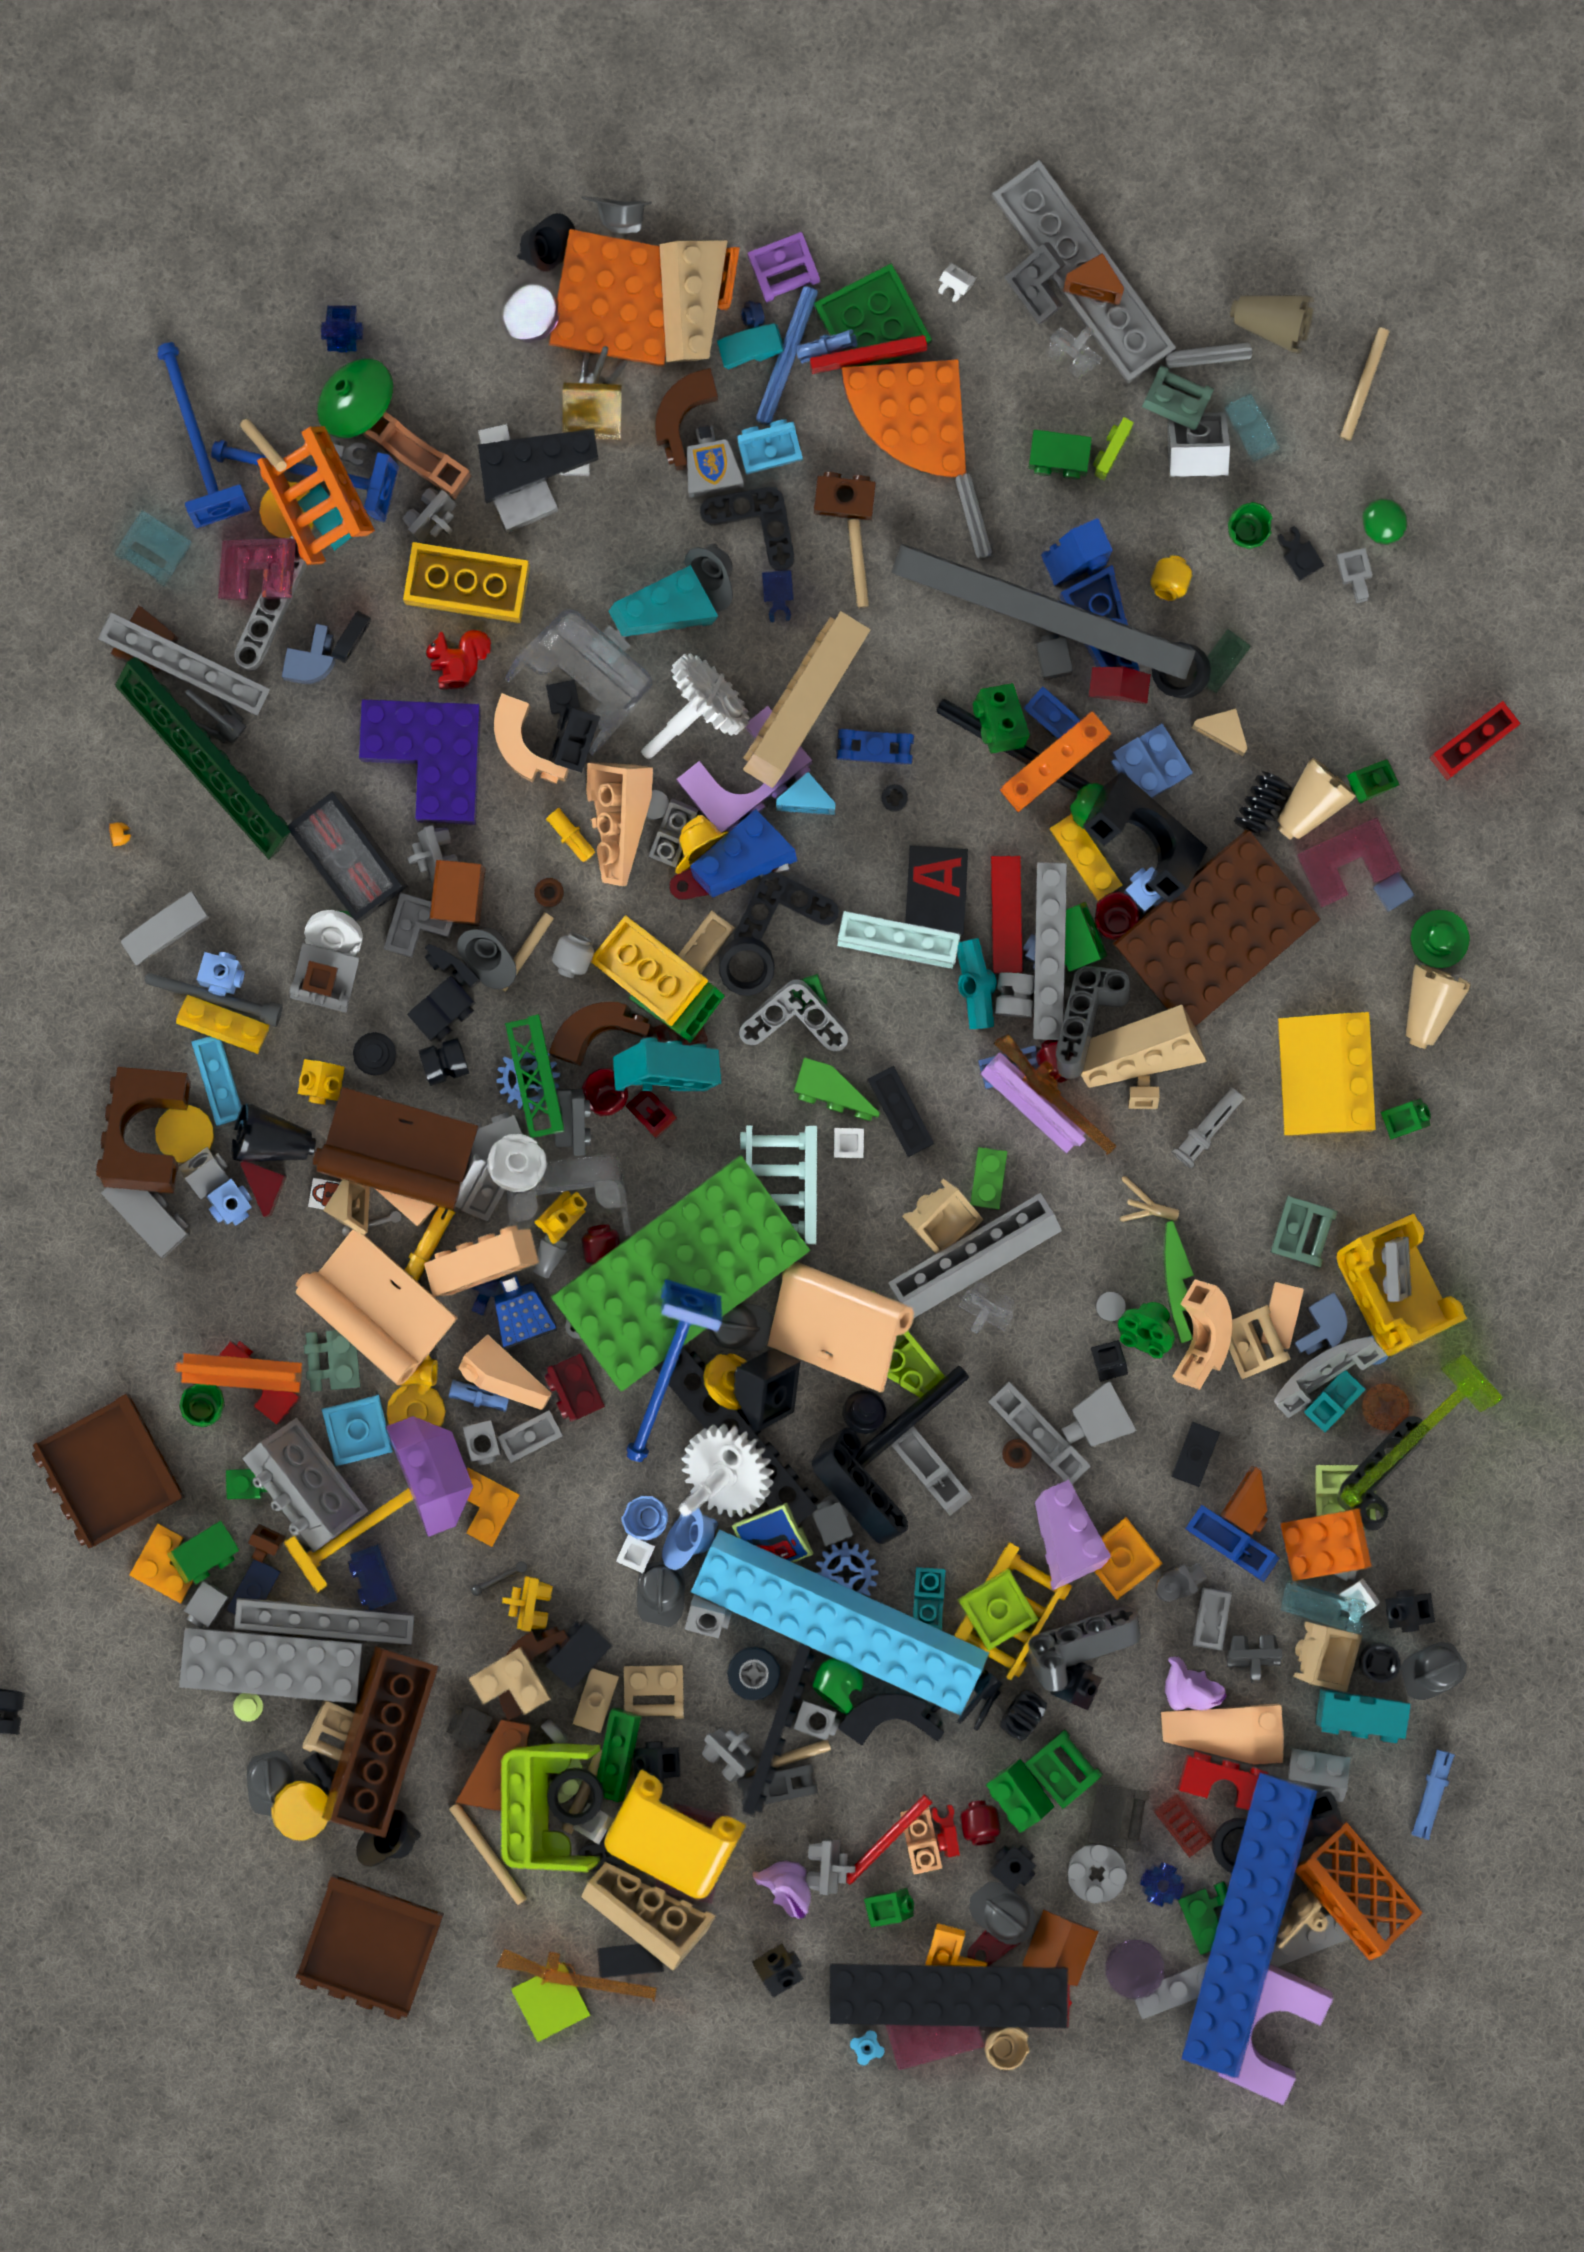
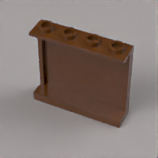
M124 1394L107 1406L41 1442L33 1444L35 1451L32 1452V1456L39 1468L45 1467L49 1475L46 1478L49 1488L53 1494L59 1493L63 1501L60 1504L63 1514L67 1520L73 1519L77 1527L74 1530V1534L81 1546L86 1544L88 1549L97 1546L185 1498L130 1394Z
M333 1874L327 1885L325 1897L295 1978L301 1980L300 1985L306 1988L317 1990L319 1986L328 1989V1995L334 1998L344 2000L347 1996L356 1999V2005L372 2010L373 2006L384 2009V2015L398 2020L401 2019V2016L407 2017L444 1913Z

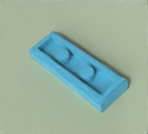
M211 1036L192 1041L216 1126L236 1121L242 1105L223 1041Z

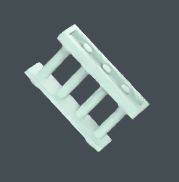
M844 911L837 946L953 969L960 934Z
M746 1125V1132H740V1150H746V1163L756 1176H799V1179H805V1191H799V1194H770V1196L778 1206H799V1209H805V1221H799V1224H791L800 1237L804 1238L806 1245H816L817 1126H805V1132H799V1135H752V1125ZM752 1147H799V1150H805V1162H799V1165L752 1164Z

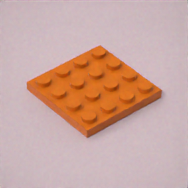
M570 229L549 345L599 355L602 348L607 346L608 352L606 356L664 367L666 346L660 246Z

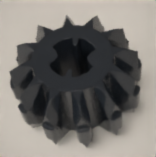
M1027 1689L1022 1690L1006 1709L1000 1722V1727L1011 1737L1017 1738L1020 1741L1025 1740L1041 1721L1042 1716L1045 1714L1047 1703L1035 1692Z

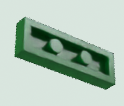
M612 1708L610 1710L597 1778L603 1787L604 1798L618 1803L623 1802L625 1798L641 1716L619 1708Z

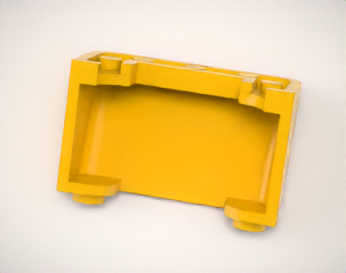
M1415 1213L1359 1237L1340 1249L1336 1256L1338 1266L1375 1340L1383 1348L1387 1356H1393L1467 1319L1463 1305L1459 1300L1452 1296L1442 1298L1417 1248L1423 1241L1424 1228L1418 1221ZM1396 1237H1409L1412 1295L1401 1301H1388V1294H1385L1383 1289V1280L1387 1276L1386 1264H1383L1382 1249L1385 1247L1386 1242L1396 1239Z
M640 1770L605 1837V1848L613 1856L693 1898L701 1899L707 1897L724 1869L746 1825L728 1816L718 1818L711 1829L658 1802L663 1791L662 1784L654 1776Z

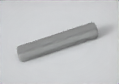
M1239 343L1173 351L1166 355V365L1168 368L1250 359L1252 358V347L1250 343Z
M969 473L963 474V476L959 475L955 481L976 557L984 559L991 556L992 550L972 478Z

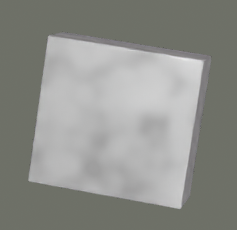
M546 481L538 484L536 482L521 488L520 491L509 495L508 493L498 497L494 501L507 533L558 512L557 505Z

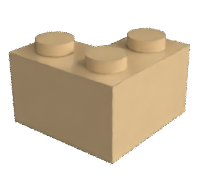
M522 1646L468 1678L483 1704L510 1689L524 1715L552 1698Z

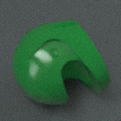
M832 1657L820 1665L812 1688L828 1704L842 1714L847 1715L853 1710L849 1694L853 1690L862 1691L864 1684L863 1674L860 1669Z

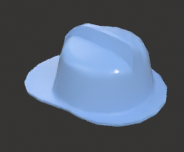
M699 1508L688 1516L680 1514L678 1520L668 1532L662 1550L664 1565L669 1569L677 1570L682 1568L692 1555L709 1550L714 1541L718 1522L703 1515Z

